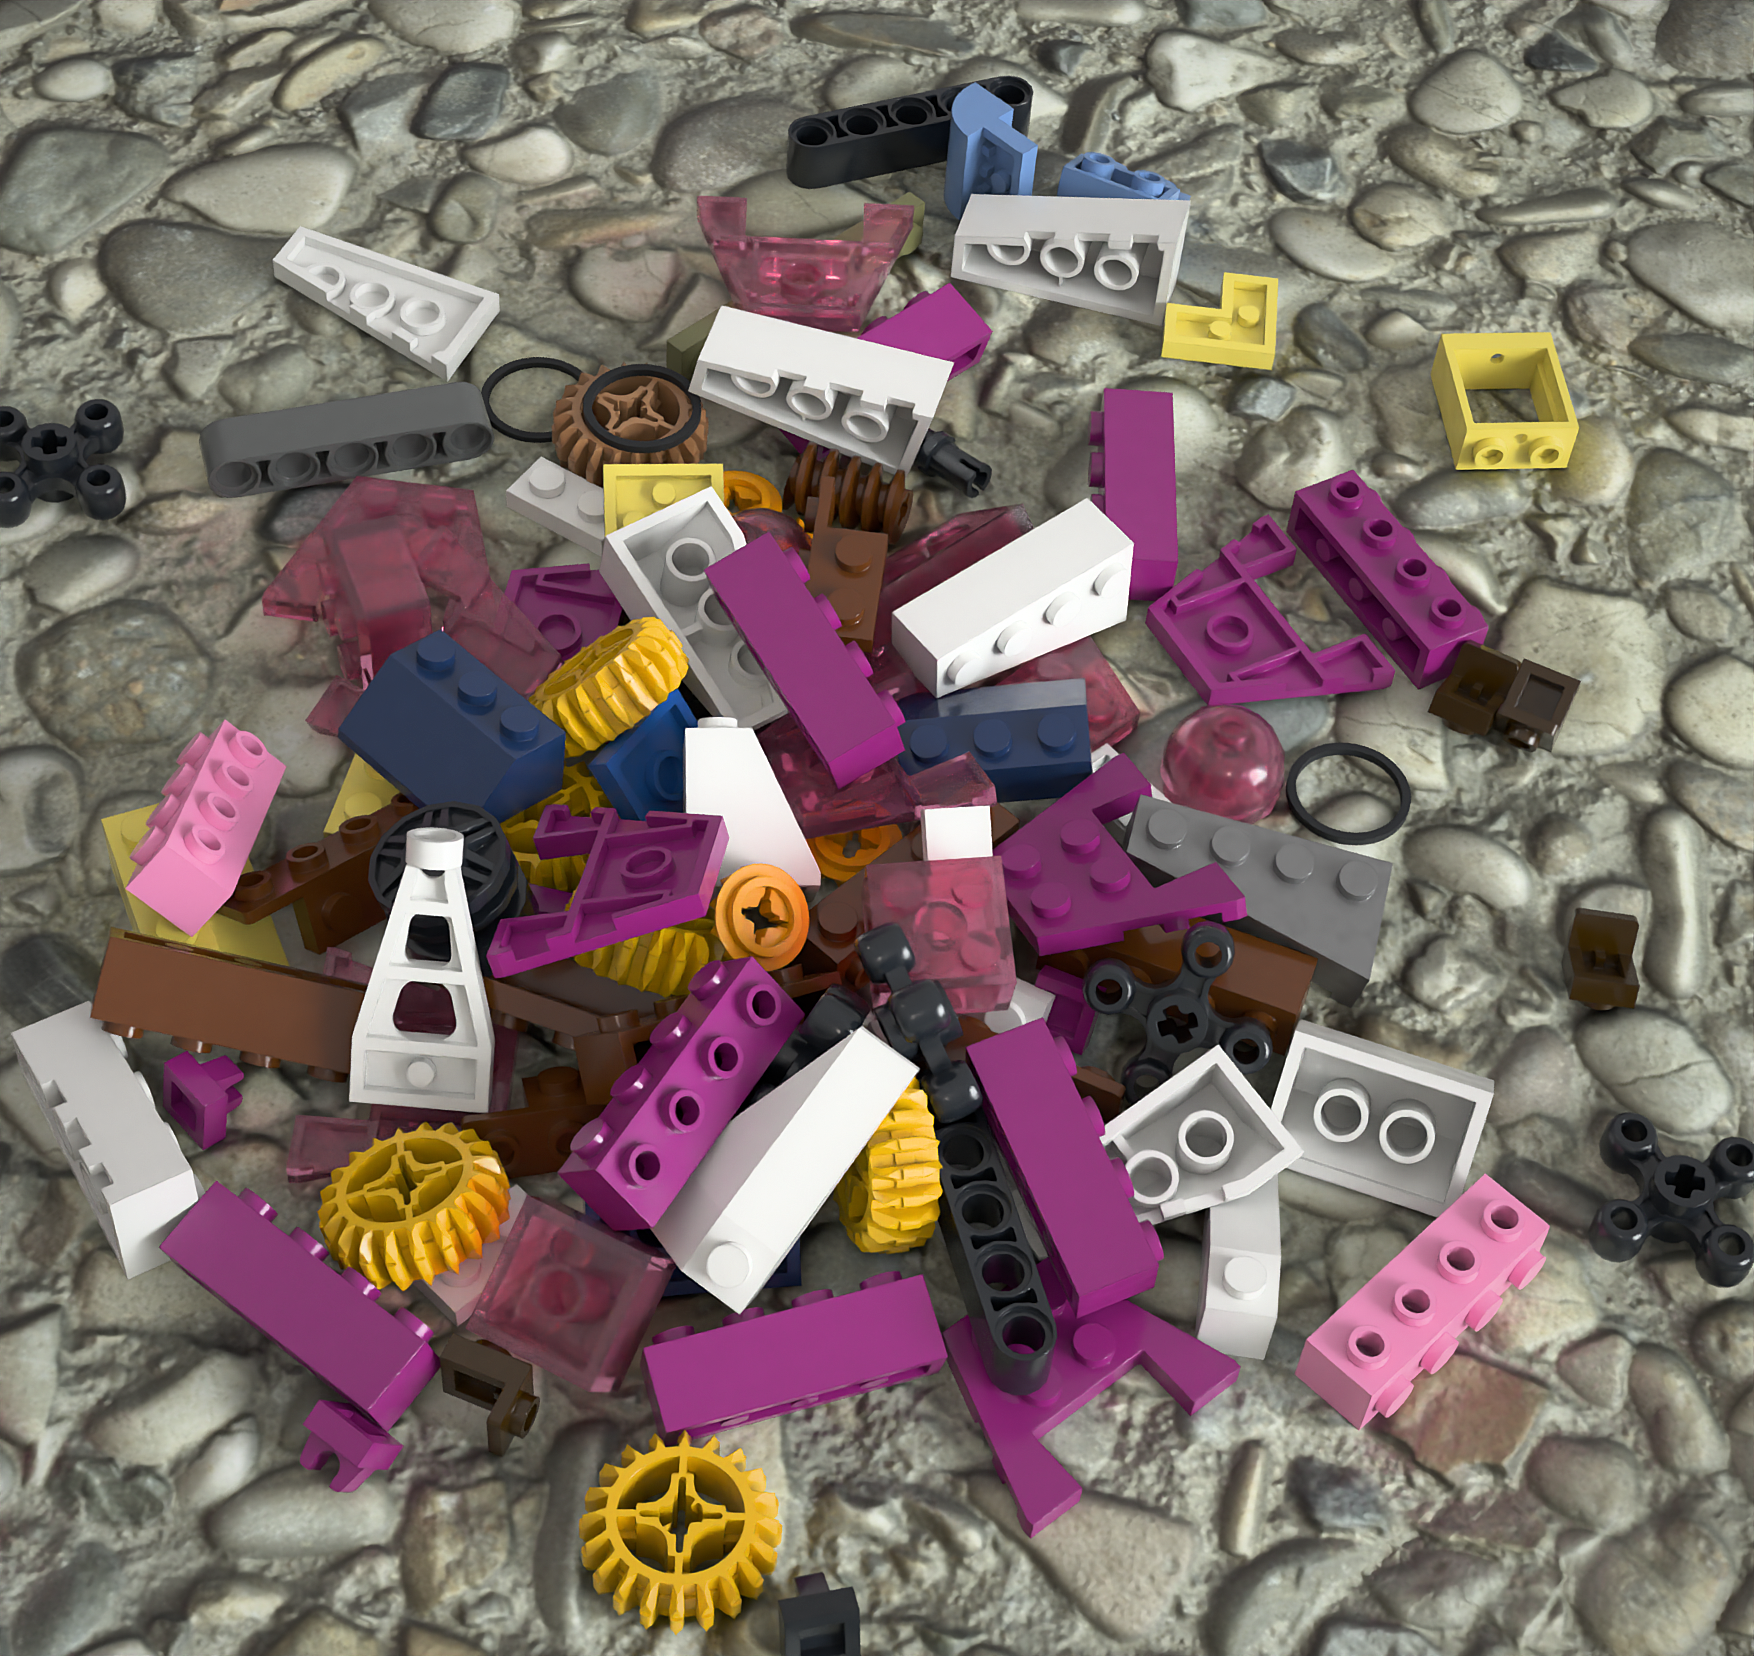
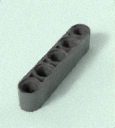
M453 382L220 419L207 425L199 437V445L208 484L213 492L226 498L244 497L470 460L486 453L494 442L493 430L481 391L475 385L467 382Z

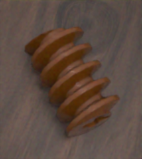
M810 441L803 453L793 463L784 488L782 510H788L795 503L798 515L805 517L808 496L819 497L822 477H835L833 522L839 516V523L842 529L854 530L861 523L862 531L880 533L883 530V534H888V544L895 545L905 529L913 503V490L905 488V471L898 469L890 482L887 483L883 481L882 463L876 462L868 475L865 476L861 474L860 456L854 455L846 468L843 469L839 467L838 449L832 448L824 461L821 462L817 460V443Z

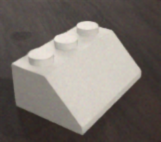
M1300 1019L1271 1107V1111L1304 1151L1300 1158L1286 1168L1439 1217L1462 1195L1494 1095V1080Z

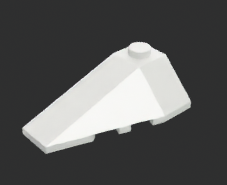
M861 1026L729 1121L654 1228L650 1229L683 1273L740 1314L758 1296L920 1068Z

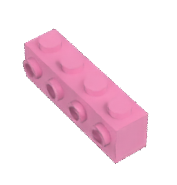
M224 720L209 737L205 736L202 732L197 733L183 749L176 761L180 767L170 777L161 791L166 797L148 818L146 826L150 829L138 842L129 857L137 865L125 889L191 937L233 894L287 767L267 752L264 744L255 735L247 731L238 730L227 720Z
M1484 1174L1306 1339L1295 1375L1358 1430L1365 1426L1378 1412L1385 1418H1388L1410 1395L1414 1387L1410 1382L1423 1369H1426L1430 1374H1434L1448 1361L1459 1344V1341L1455 1338L1468 1326L1476 1332L1479 1331L1497 1312L1503 1301L1500 1295L1511 1284L1521 1290L1536 1276L1546 1260V1257L1540 1253V1249L1550 1229V1225L1487 1174Z

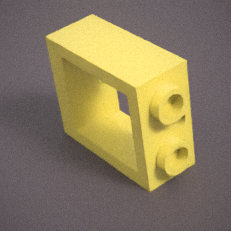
M1551 332L1441 334L1430 375L1455 469L1566 468L1579 425ZM1495 354H1502L1500 357L1492 358ZM1465 389H1530L1539 422L1474 423Z

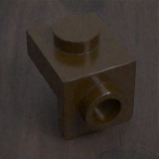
M1467 640L1461 647L1451 674L1436 690L1428 713L1442 718V723L1455 732L1465 735L1477 733L1485 736L1495 723L1496 713L1500 704L1504 703L1512 683L1520 670L1521 662L1473 640Z
M1524 658L1504 703L1500 704L1496 713L1494 729L1502 732V739L1516 748L1535 752L1539 747L1551 752L1580 689L1581 681Z
M1576 908L1573 911L1561 962L1569 1000H1576L1584 1006L1598 1010H1608L1614 1006L1635 1008L1640 988L1632 958L1639 929L1636 916L1586 908Z
M453 1333L440 1355L443 1392L491 1411L487 1419L488 1449L490 1453L504 1457L515 1436L523 1439L529 1433L539 1410L540 1397L534 1395L532 1364L512 1357L504 1347L493 1341L478 1339L474 1342Z

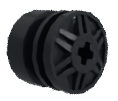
M457 801L427 805L402 817L382 835L370 857L368 881L389 921L407 865L405 861L407 832L417 828L434 827L451 829L462 833L464 840L461 872L482 976H492L493 973L486 955L500 920L539 915V904L497 818L478 805ZM421 869L426 875L432 877L439 876L445 872V870ZM415 914L411 918L405 952L409 959L449 962L451 960L450 930L445 917Z

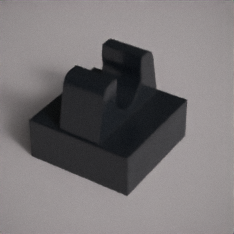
M823 1572L793 1577V1586L797 1597L778 1600L781 1656H861L860 1608L853 1586L830 1590Z

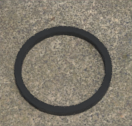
M547 357L522 358L496 369L487 378L481 391L491 426L501 434L518 441L530 443L552 442V431L527 432L513 428L501 421L491 409L489 403L490 394L501 379L523 369H554L572 376L577 381H579L580 374L583 372L565 361Z
M632 364L614 368L598 377L586 391L583 412L589 430L595 437L610 447L631 453H656L678 446L695 432L701 419L700 396L688 391L691 382L681 374L662 366ZM650 376L669 381L679 387L688 396L693 410L689 421L676 433L658 440L634 441L618 437L604 429L596 420L592 411V405L599 392L609 384L628 377Z
M1338 742L1314 747L1302 754L1294 762L1286 783V798L1297 820L1315 835L1344 845H1368L1380 842L1400 829L1410 809L1411 790L1400 768L1382 753L1363 745ZM1333 755H1348L1362 758L1374 763L1392 778L1400 794V810L1393 820L1376 830L1359 833L1336 830L1320 823L1305 810L1297 795L1296 780L1307 765L1320 758Z

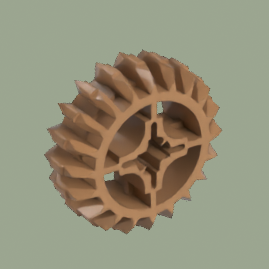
M601 365L596 376L581 373L577 385H565L562 399L556 401L551 428L552 443L555 444V451L560 460V466L568 468V471L603 488V464H699V461L704 459V452L707 450L709 421L702 402L699 425L695 432L683 443L656 453H631L615 449L600 441L589 430L584 419L583 402L586 391L598 377L610 371V369ZM634 376L617 380L603 388L596 396L592 405L593 414L604 429L618 437L634 441L658 440L676 433L689 421L693 410L688 396L679 387L669 381L650 376Z

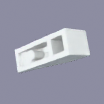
M1278 1174L1247 1196L1205 1208L1195 1338L1223 1354L1264 1360L1278 1313L1281 1266Z

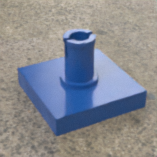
M678 688L670 692L667 700L657 705L651 711V715L643 717L634 724L632 729L625 730L614 741H610L588 765L622 820L646 821L645 815L649 811L683 813V744L685 728H698V721Z

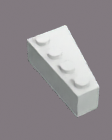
M971 194L955 234L951 277L1163 326L1166 304L1171 302L1177 282L1191 200Z
M721 305L698 358L688 391L809 441L816 442L829 449H838L839 453L851 458L854 455L860 456L861 462L874 466L876 462L882 463L883 471L893 475L898 469L904 470L906 479L934 417L954 362Z
M1086 498L893 611L892 652L936 698H939L1126 620L1134 543Z
M87 1001L11 1033L21 1072L127 1279H131L171 1261L159 1246L205 1194V1191L181 1152L170 1125L167 1122H163L156 1111L152 1094L140 1071L133 1073L125 1059L128 1058V1053L122 1037L103 1031L101 1029L103 1022L90 1018L91 1003Z

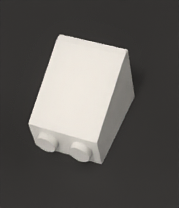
M729 717L702 718L698 720V728H685L683 744V813L721 815L724 818L729 834L728 845L711 901L719 894L722 887L721 879L733 874L742 866L760 863L773 865L785 871L799 885L806 902L814 901L821 886V872L753 729L737 728V719Z

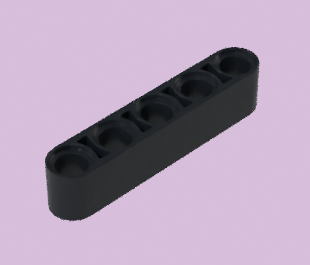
M1010 75L974 81L1014 109L1012 128L1028 137L1034 93L1032 86L1026 80ZM974 82L796 119L790 124L788 129L787 178L798 187L818 189L946 162L953 102L964 88Z
M928 1068L925 1069L919 1076H917V1080L919 1081L920 1090H923L921 1087L920 1080L926 1073L929 1072ZM927 1101V1109L934 1116L933 1128L935 1137L940 1141L937 1149L939 1162L942 1165V1168L939 1170V1181L943 1192L938 1198L940 1208L938 1223L986 1372L992 1383L1003 1392L1012 1395L1031 1394L1038 1391L1047 1382L1057 1340L1056 1323L983 1108L981 1106L973 1113L954 1122L940 1123ZM962 1164L971 1169L959 1170L951 1167V1165ZM983 1223L989 1225L992 1229L979 1230L971 1227L969 1224ZM1003 1283L1009 1285L1013 1290L998 1291L992 1289L988 1284ZM1022 1344L1030 1347L1035 1352L1019 1354L1013 1352L1007 1346Z

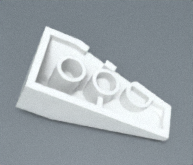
M711 486L606 535L599 572L631 621L633 619H642L643 617H655L656 619H661L668 630L672 629L683 645L681 649L689 659L687 664L689 668L682 681L713 717L737 719V728H752L754 731L786 715L788 710L717 602L705 575L704 569L746 545L744 534Z
M1216 1045L1106 1124L1105 1135L1099 1137L1109 1159L1119 1157L1129 1173L1134 1188V1197L1128 1200L1138 1221L1141 1222L1148 1219L1152 1225L1247 1196L1300 1158L1304 1153L1302 1148L1219 1045ZM1015 1189L1011 1193L1029 1247L1039 1261L1043 1260L1048 1255L1018 1189Z

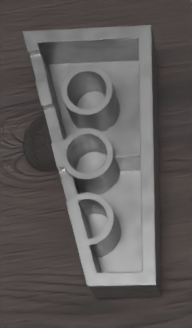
M1140 794L1126 828L1122 849L1148 882L1156 888L1217 862L1244 894L1247 916L1228 922L1222 921L1221 913L1200 918L1318 958L1312 982L1331 991L1330 998L1352 1008L1370 981L1393 863Z

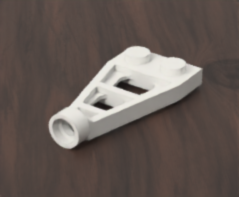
M426 827L407 832L405 860L407 865L352 1035L349 1102L488 1113L490 1109L495 1037L461 872L464 836L458 831ZM421 869L445 870V872L439 876L432 877L426 875ZM415 914L445 917L450 930L451 960L449 962L407 958L405 947L410 920ZM410 981L443 984L452 997L456 1017L455 1031L451 1035L399 1031L394 1024L393 1013L400 991L404 985Z

